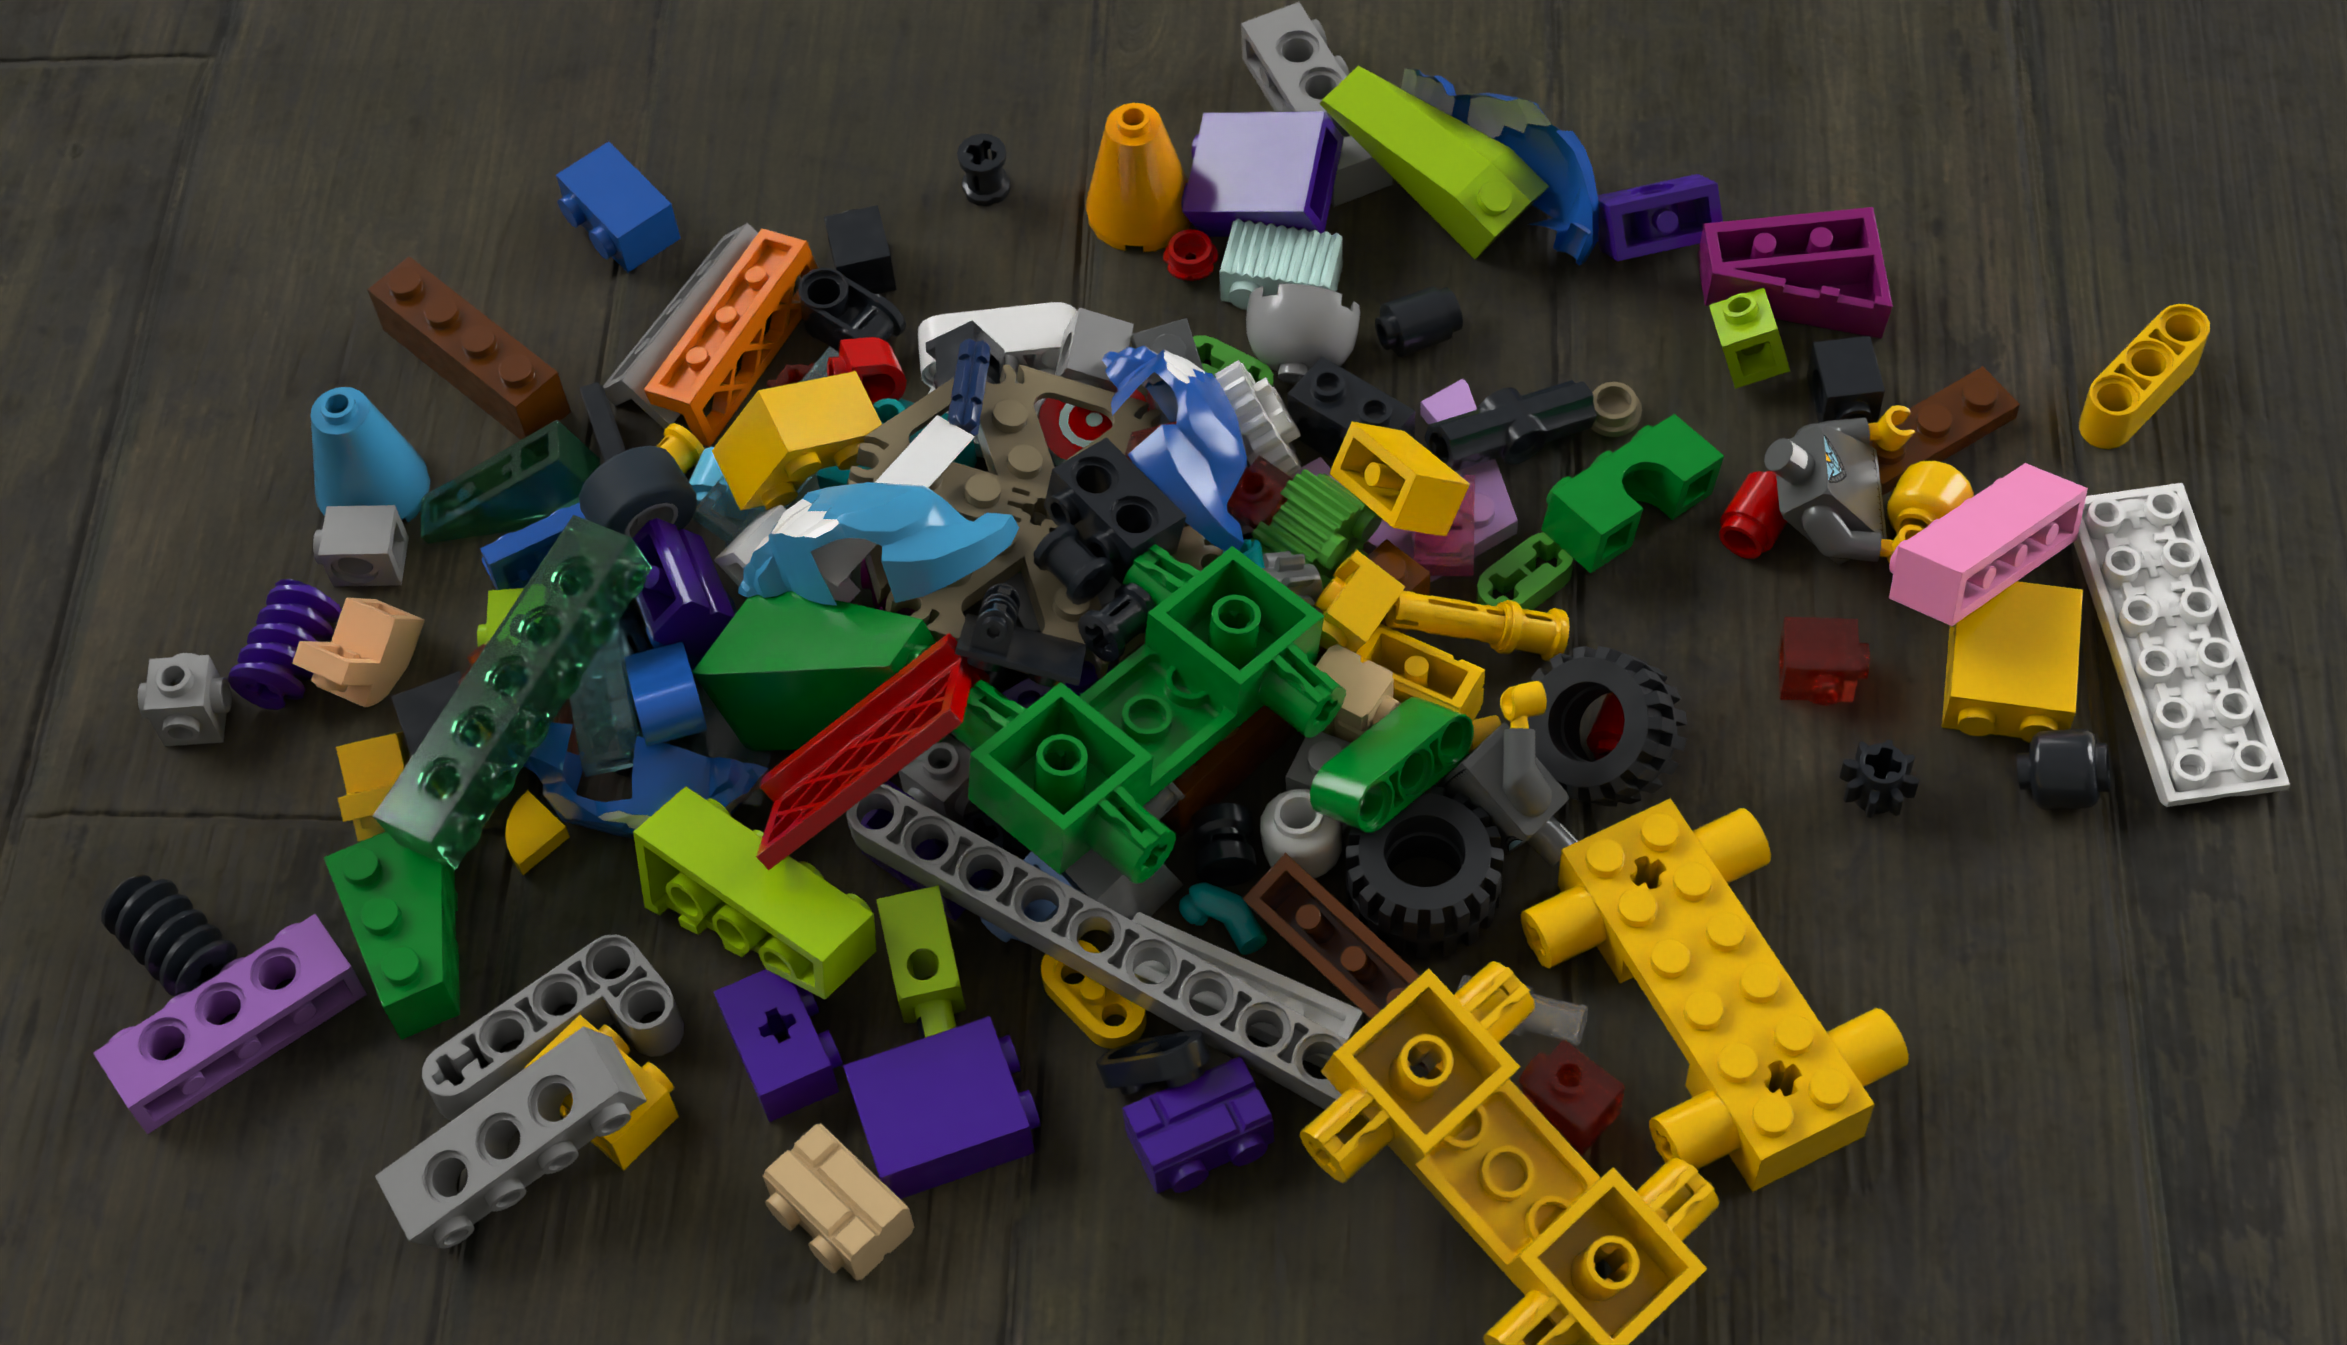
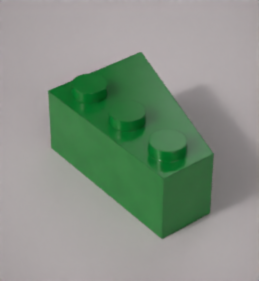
M439 808L323 857L381 1004L400 1039L403 1040L460 1015L459 945L456 941L455 911H458V894L455 889L454 861L457 860V843L441 809Z

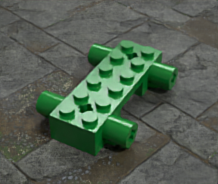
M1156 544L1150 547L1142 556L1137 557L1134 560V564L1128 570L1123 584L1135 583L1141 586L1150 594L1156 605L1155 608L1148 612L1145 644L1080 696L1060 682L1026 709L1015 701L1009 700L986 681L980 680L970 689L963 723L950 732L973 751L970 753L968 799L1059 875L1092 849L1135 884L1144 882L1168 858L1174 847L1176 837L1173 831L1142 807L1264 705L1307 738L1315 737L1322 732L1342 707L1346 697V689L1335 682L1327 673L1322 672L1313 665L1317 661L1324 615L1233 546L1201 571L1188 563H1180L1168 551Z

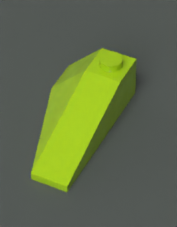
M1360 66L1355 68L1320 102V105L1474 259L1484 252L1549 188L1510 147Z

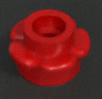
M1188 229L1176 233L1170 239L1163 257L1164 262L1168 264V272L1173 277L1192 281L1203 279L1213 272V263H1216L1218 260V251L1205 233L1199 230Z

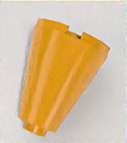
M1141 103L1124 104L1113 110L1106 120L1086 200V211L1089 225L1096 236L1114 249L1126 251L1125 245L1143 246V252L1157 251L1168 246L1170 239L1176 233L1188 230L1191 224L1190 220L1182 212L1181 206L1183 191L1186 183L1189 181L1161 117L1152 107Z

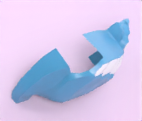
M866 482L827 487L808 492L800 501L782 514L770 534L753 551L750 562L744 567L743 580L739 586L738 594L745 597L761 595L763 598L778 596L787 591H793L809 601L837 606L810 551L835 540L860 538L882 546L881 562L895 603L919 598L944 588L985 566L1012 544L1019 526L1014 517L1009 514L987 512L975 521L966 520L941 496L922 485Z

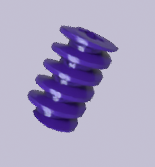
M280 579L275 583L276 587L270 590L266 599L267 606L260 610L256 620L257 626L250 630L247 638L248 645L240 650L237 659L238 665L231 669L227 680L237 694L264 709L280 710L285 708L286 703L283 698L291 700L303 698L306 688L299 680L306 681L312 679L313 673L292 664L299 641L326 642L331 640L334 630L329 623L338 622L342 611L339 604L317 588L293 579Z

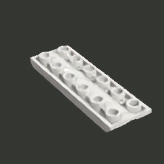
M2183 483L2086 496L2078 537L2074 541V545L2159 801L2164 806L2171 807L2206 802L2229 796H2248L2288 790L2290 782Z

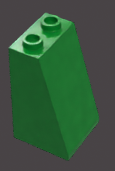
M787 591L778 596L763 598L761 595H754L746 599L692 673L745 749L752 751L798 750L936 643L924 621L915 617L835 600L837 606L816 603L799 596L793 591Z

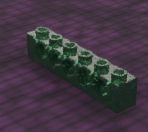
M576 515L571 517L373 814V818L397 844L456 870L466 853L475 847L481 837L482 828L499 802L507 797L513 789L516 776L533 750L539 747L545 740L550 724L567 698L577 691L582 675L599 649L610 640L617 621L631 600L642 591L647 575L652 568L631 537Z

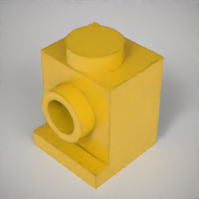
M1358 550L1337 568L1333 574L1334 578L1315 601L1314 605L1324 615L1320 645L1325 649L1338 644L1352 652H1356L1369 640L1405 588L1403 584Z

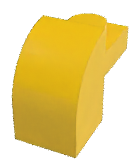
M403 731L336 747L347 793L344 796L338 797L343 822L353 820L358 841L366 840L420 817L416 780Z

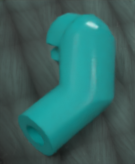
M1204 882L1190 886L1189 894L1182 897L1179 902V911L1190 924L1203 925L1209 917L1222 922L1238 950L1243 955L1256 952L1268 940L1249 905L1240 895Z

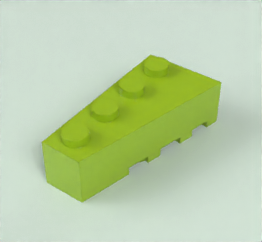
M685 786L633 831L644 907L658 915H661L668 908L682 914L678 920L683 928L697 935L706 928L717 932L723 941L725 949L740 957H743L750 950L759 953L766 970L825 1000L876 952L874 913L864 900L855 894L843 893L825 881L821 873L814 866L805 861L797 862L790 856H787L768 870L756 858L764 832L760 830L751 831L732 818L727 809L714 799L706 800Z

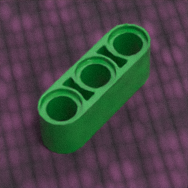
M1411 697L1405 700L1319 769L1310 789V803L1313 810L1363 832H1375L1462 762L1471 748L1474 737L1472 720L1463 713L1419 697Z

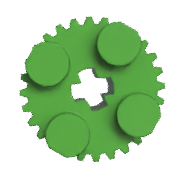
M1304 469L1301 474L1297 473L1292 481L1289 480L1280 493L1287 498V501L1281 505L1276 515H1274L1271 524L1268 526L1260 521L1257 528L1251 534L1253 536L1251 542L1258 540L1261 543L1263 554L1290 551L1292 555L1304 554L1305 564H1312L1318 570L1323 591L1334 578L1333 574L1337 568L1356 550L1366 557L1368 556L1363 551V545L1376 532L1382 522V518L1347 488L1327 474L1319 473L1316 477Z

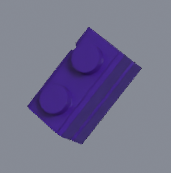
M656 517L649 520L621 549L619 557L626 574L629 575L630 585L652 640L664 645L683 641L686 653L700 658L708 652L735 613L703 537L683 528L678 530L676 525Z
M1240 1056L1205 1071L1201 1077L1188 1084L1175 1088H1166L1122 1108L1127 1136L1157 1194L1171 1187L1175 1192L1191 1190L1207 1179L1208 1171L1230 1161L1234 1166L1249 1164L1260 1158L1267 1151V1145L1274 1142L1272 1115Z

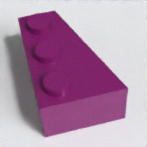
M1873 207L1705 223L1703 226L1697 261L1705 306L1727 300L1736 294L1748 293L1764 288L1774 319L1882 339L1893 305Z

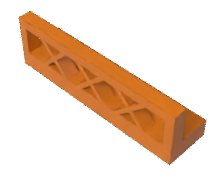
M761 228L644 388L650 404L683 414L692 434L702 445L711 447L803 318L798 290L793 296L795 280L799 275L802 279L811 270L818 269L807 241ZM772 314L770 329L764 336L766 321ZM743 354L741 370L735 377L737 361ZM714 395L712 410L706 417L703 409Z

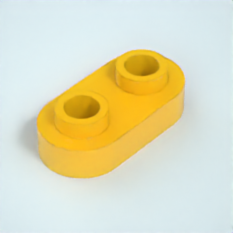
M1079 940L1078 943L1084 950L1091 953H1100L1092 944ZM1047 954L1044 955L1041 963V975L1046 993L1094 1043L1104 1048L1114 1049L1140 1038L1146 1027V1010L1085 975H1083L1084 979L1077 984L1066 983L1064 978L1067 975L1081 973ZM1115 1014L1126 1018L1118 1026H1109L1104 1022L1107 1017Z

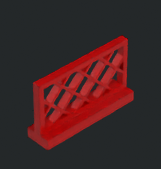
M950 633L763 776L759 787L770 797L774 804L756 858L768 870L963 723L970 689L980 680L990 683V677L984 670L970 665L967 662V657L955 654L958 641Z

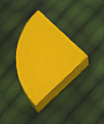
M528 790L518 799L509 814L505 831L506 843L514 864L522 875L526 874L570 838L566 826Z

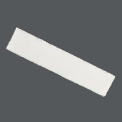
M936 415L875 483L922 485L929 488L975 436ZM845 538L811 551V554L822 577L839 587L877 544L866 539Z

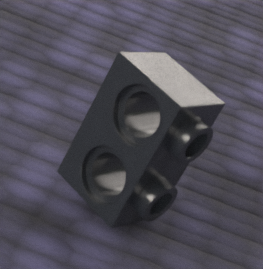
M1107 437L1052 469L1044 508L1057 526L1066 523L1073 524L1079 530V540L1097 558H1107L1113 564L1114 572L1112 576L1121 585L1128 570L1134 564V560L1146 553L1154 544L1168 551L1171 556L1177 553L1186 515Z

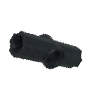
M1572 380L1522 396L1515 388H1503L1485 398L1474 411L1429 424L1424 438L1428 450L1453 471L1502 457L1506 464H1520L1536 455L1546 442L1592 428L1597 417L1593 403L1594 395L1584 381L1575 383Z

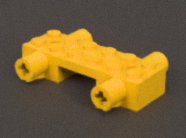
M1670 798L1561 849L1557 885L1562 892L1523 910L1520 914L1521 924L1527 938V943L1533 949L1542 967L1552 968L1597 946L1620 983L1633 977L1636 979L1689 1062L1685 1086L1693 1098L1652 1117L1649 1121L1656 1150L1662 1156L1665 1163L1671 1158L1677 1157L1689 1165L1692 1164L1697 1170L1729 1154L1752 1192L1864 1137L1874 1108V1102L1864 1087L1904 1068L1908 1064V1051L1902 1034L1894 1021L1886 1012L1879 1008L1872 1009L1826 1032L1728 885V883L1768 865L1771 861L1768 841L1755 817L1745 808H1739L1692 831Z
M1495 961L1489 962L1454 995L1430 969H1427L1332 1054L1321 1070V1073L1341 1093V1096L1300 1132L1303 1145L1318 1165L1341 1183L1348 1181L1386 1145L1404 1162L1525 1295L1484 1334L1483 1339L1486 1345H1629L1707 1270L1703 1263L1682 1241L1718 1208L1719 1201L1714 1192L1715 1188L1698 1173V1170L1692 1164L1689 1165L1677 1157L1671 1158L1637 1191L1628 1184L1614 1167L1600 1177L1510 1080L1520 1066L1502 1048L1499 1042L1534 1012L1535 1003L1529 993L1530 990L1520 982L1508 966L1504 967ZM1422 1062L1427 1065L1430 1072L1426 1077L1418 1078L1409 1067L1416 1066ZM1603 1259L1609 1263L1613 1270L1612 1273L1606 1276L1607 1279L1605 1280L1597 1274L1594 1268L1596 1263Z

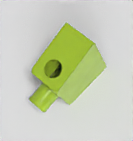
M939 885L876 899L904 1023L917 1022L920 1039L956 1028L954 1013H959L965 1010L966 1007Z

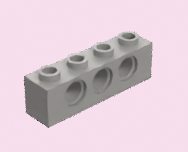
M1300 2L1241 23L1243 61L1274 111H1325L1344 137L1331 198L1333 207L1393 185V177L1320 105L1322 99L1349 75L1343 58L1340 55L1333 56L1328 48L1326 35L1320 22L1317 19L1310 20Z
M583 1026L375 1175L410 1242L436 1248H449L468 1238L474 1231L473 1224L490 1212L506 1209L520 1201L526 1194L525 1187L543 1174L558 1172L572 1164L579 1155L577 1150L597 1136L602 1137L612 1134L625 1126L631 1119L630 1112L646 1102L647 1099L612 1037ZM572 1093L573 1105L571 1111L561 1120V1103L568 1094ZM519 1130V1147L512 1156H509V1141L513 1134ZM467 1168V1183L458 1194L457 1179L460 1173Z

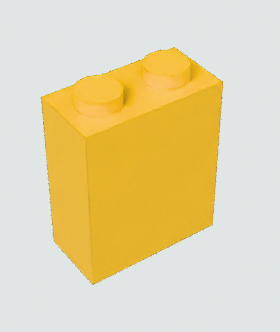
M2017 581L1955 625L1950 626L1942 728L1957 729L1972 736L1994 734L2017 737L2029 743L2037 732L2070 729L2076 713L2083 590Z

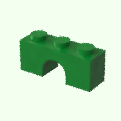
M1673 414L1654 427L1652 425L1643 427L1629 443L1614 452L1610 450L1605 451L1595 459L1588 469L1573 478L1567 476L1558 481L1546 498L1548 507L1541 530L1588 572L1592 573L1632 547L1643 508L1636 501L1650 503L1660 509L1671 520L1675 519L1712 495L1724 455L1676 414Z

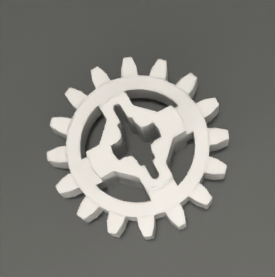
M1239 360L1215 374L1216 379L1222 386L1237 415L1249 463L1252 465L1261 460L1265 469L1269 470L1271 476L1277 482L1302 469L1301 462L1295 453L1296 450L1291 444V441L1300 437L1301 434L1275 387L1271 386L1266 377L1256 383L1251 373H1248L1244 364L1240 363Z

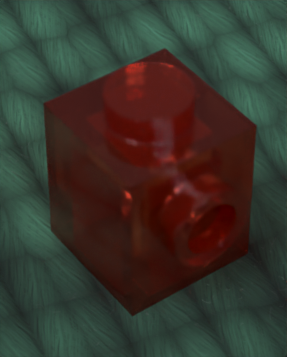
M1784 617L1778 646L1780 700H1808L1819 705L1853 702L1858 679L1868 678L1870 665L1869 643H1859L1858 619Z
M1564 1039L1549 1056L1544 1052L1537 1054L1527 1065L1520 1077L1519 1082L1522 1084V1093L1581 1157L1621 1113L1625 1085Z

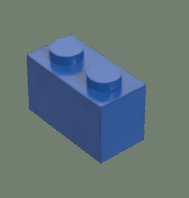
M609 141L556 174L562 198L558 200V205L564 217L575 228L582 225L588 232L589 238L598 253L606 260L613 257L627 273L681 239L672 204Z

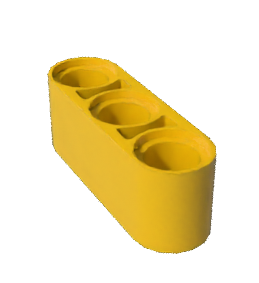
M2176 304L2162 310L2093 381L2079 421V431L2089 444L2102 449L2118 448L2125 444L2194 373L2210 332V322L2200 309L2187 304Z

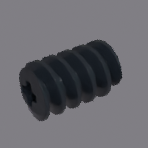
M146 875L129 877L106 900L101 911V922L110 934L116 935V938L125 949L130 950L136 961L144 965L155 980L160 981V984L169 995L177 996L196 989L218 975L228 963L237 958L238 950L235 945L229 940L222 939L223 935L217 926L207 924L208 920L201 910L193 909L190 899L186 895L178 894L179 890L171 880L160 879L153 881L150 876Z

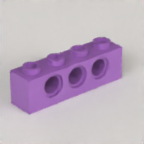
M316 914L301 923L285 927L276 935L274 940L247 957L231 961L218 975L196 989L175 996L166 1004L164 1009L140 1024L119 1031L110 1039L108 1044L96 1050L93 1054L127 1108L144 1131L149 1134L366 996L367 993L352 966ZM294 978L286 987L274 990L282 981ZM238 1013L229 1023L219 1025L228 1015ZM182 1048L178 1055L164 1060L171 1051Z

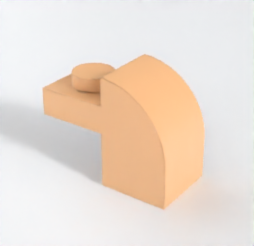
M346 598L331 642L299 641L292 664L312 672L311 681L317 687L360 706L370 707L388 696L407 669L425 620L377 599Z

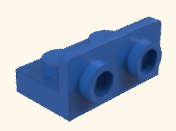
M580 502L570 507L561 508L553 512L549 517L516 532L507 533L495 542L480 548L483 555L482 563L496 590L543 587L610 555V552L601 544L580 509Z

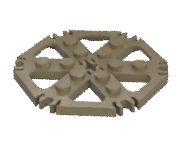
M1020 364L1016 377L1015 371L1010 365H1003L1000 384H991L986 381L977 434L989 472L952 462L929 488L946 500L966 520L975 521L987 512L1012 515L1019 526L1012 544L985 566L954 583L926 596L895 603L881 562L882 546L877 544L865 557V561L878 604L887 597L885 611L896 613L902 608L913 609L916 612L910 617L922 619L936 642L948 633L958 641L966 618L962 612L981 600L991 586L1004 583L1021 571L1040 632L1085 644L1079 633L1078 622L1080 617L1088 611H1099L1102 609L1098 595L1086 603L1080 605L1073 604L1066 595L1067 588L1049 570H1040L1033 563V554L1038 544L1048 533L1058 527L1044 508L1051 472L1055 467L1034 404L1041 399L1052 398L1090 411L1100 412L1111 420L1113 427L1070 458L1107 437L1131 461L1128 454L1159 427L1162 412L1158 409L1147 412L1148 402L1129 397L1112 416L1111 402L1115 394L1114 392ZM954 377L865 436L864 443L860 444L858 450L857 464L872 469L867 470L852 466L847 485L875 482L910 445L909 438L928 425L936 415L941 416L949 411ZM1034 513H1041L1046 516L1041 526L1030 523ZM1189 525L1183 528L1177 553L1172 555V557L1180 563H1188L1201 571L1223 554L1224 550L1214 546ZM1146 632L1139 633L1125 645L1124 654L1112 662L1114 668L1145 644ZM1086 647L1084 660L1093 664L1098 678H1102L1107 673L1109 662L1100 659Z

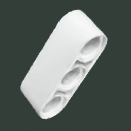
M1051 302L941 314L929 317L918 327L921 378L926 385L932 387L934 374L936 373V360L926 352L925 343L972 320L1005 350V363L1010 365L1015 372H1018L1019 364L1037 370L1047 368L1056 370L1064 331L1077 310L1069 304Z

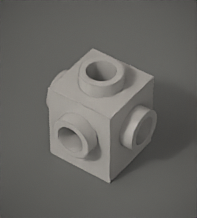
M181 653L170 658L149 659L147 682L141 683L138 689L139 710L143 718L149 719L164 746L224 742L226 714L230 711L232 702L230 684L226 677L220 676L209 655Z
M947 734L941 743L934 744L899 771L903 791L926 807L963 826L966 823L963 819L964 815L979 810L968 799L970 753L973 751L961 741H957Z

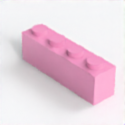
M2024 463L2003 478H1998L1991 486L1974 497L1966 499L1960 506L1942 518L1934 520L1928 527L1910 539L1903 540L1896 547L1889 565V570L1893 574L1889 599L1950 626L1955 625L2077 540L2088 488Z

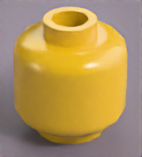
M1920 461L1910 465L1901 475L1888 501L1887 517L1896 534L1906 525H1916L1925 529L1934 520L1942 518L1960 506L1966 499L1974 497V492L1970 482L1953 466L1938 461Z

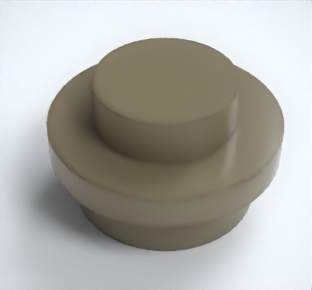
M1606 382L1599 385L1592 392L1594 395V408L1597 413L1591 428L1593 431L1603 436L1619 437L1629 434L1639 425L1642 414L1641 402L1628 385L1620 382Z

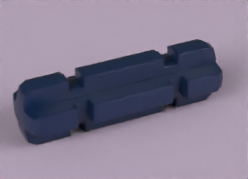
M969 338L965 339L959 346L958 362L956 364L951 404L947 419L950 424L956 425L971 435L976 436L979 431L991 348L984 340L975 342Z

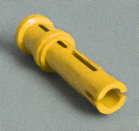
M1402 591L1385 615L1386 625L1390 628L1424 631L1425 633L1477 640L1489 643L1491 648L1501 654H1510L1514 650L1540 654L1543 660L1549 662L1554 656L1564 653L1569 638V618L1563 609L1552 608L1547 613L1522 609L1518 602L1511 600L1491 606Z

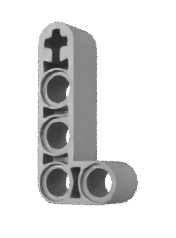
M605 935L591 942L435 1049L426 1058L422 1067V1079L440 1113L452 1121L521 1072L531 1060L579 1015L585 1018L597 1030L604 1024L607 1026L615 1024L631 1046L640 1054L650 1057L662 1056L671 1052L680 1043L684 1034V1023L670 988L633 942L620 935ZM616 969H628L622 976L616 979H605L610 972ZM568 1004L575 1005L570 1012L560 1016H553V1013L559 1007ZM651 1012H663L657 1020L651 1023H639L645 1015ZM517 1040L522 1041L515 1050L500 1053V1050L507 1043ZM486 1061L488 1066L482 1069L480 1064ZM461 1080L460 1084L456 1086L453 1085L454 1083Z

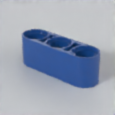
M683 641L624 656L646 746L708 731Z

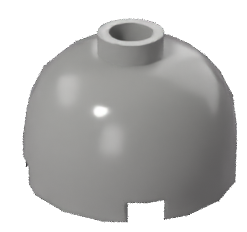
M1290 283L1278 284L1277 295L1262 297L1264 286L1256 288L1249 295L1246 333L1252 352L1262 363L1269 366L1270 369L1277 371L1280 380L1297 384L1321 356L1341 366L1353 351L1358 335L1361 314L1360 307L1355 301H1353L1351 309L1341 305L1342 294L1312 285Z

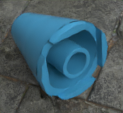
M339 387L322 394L315 401L311 409L315 498L322 514L325 516L327 506L395 505L401 520L406 518L407 523L418 515L429 495L430 477L421 455L359 390L350 387Z

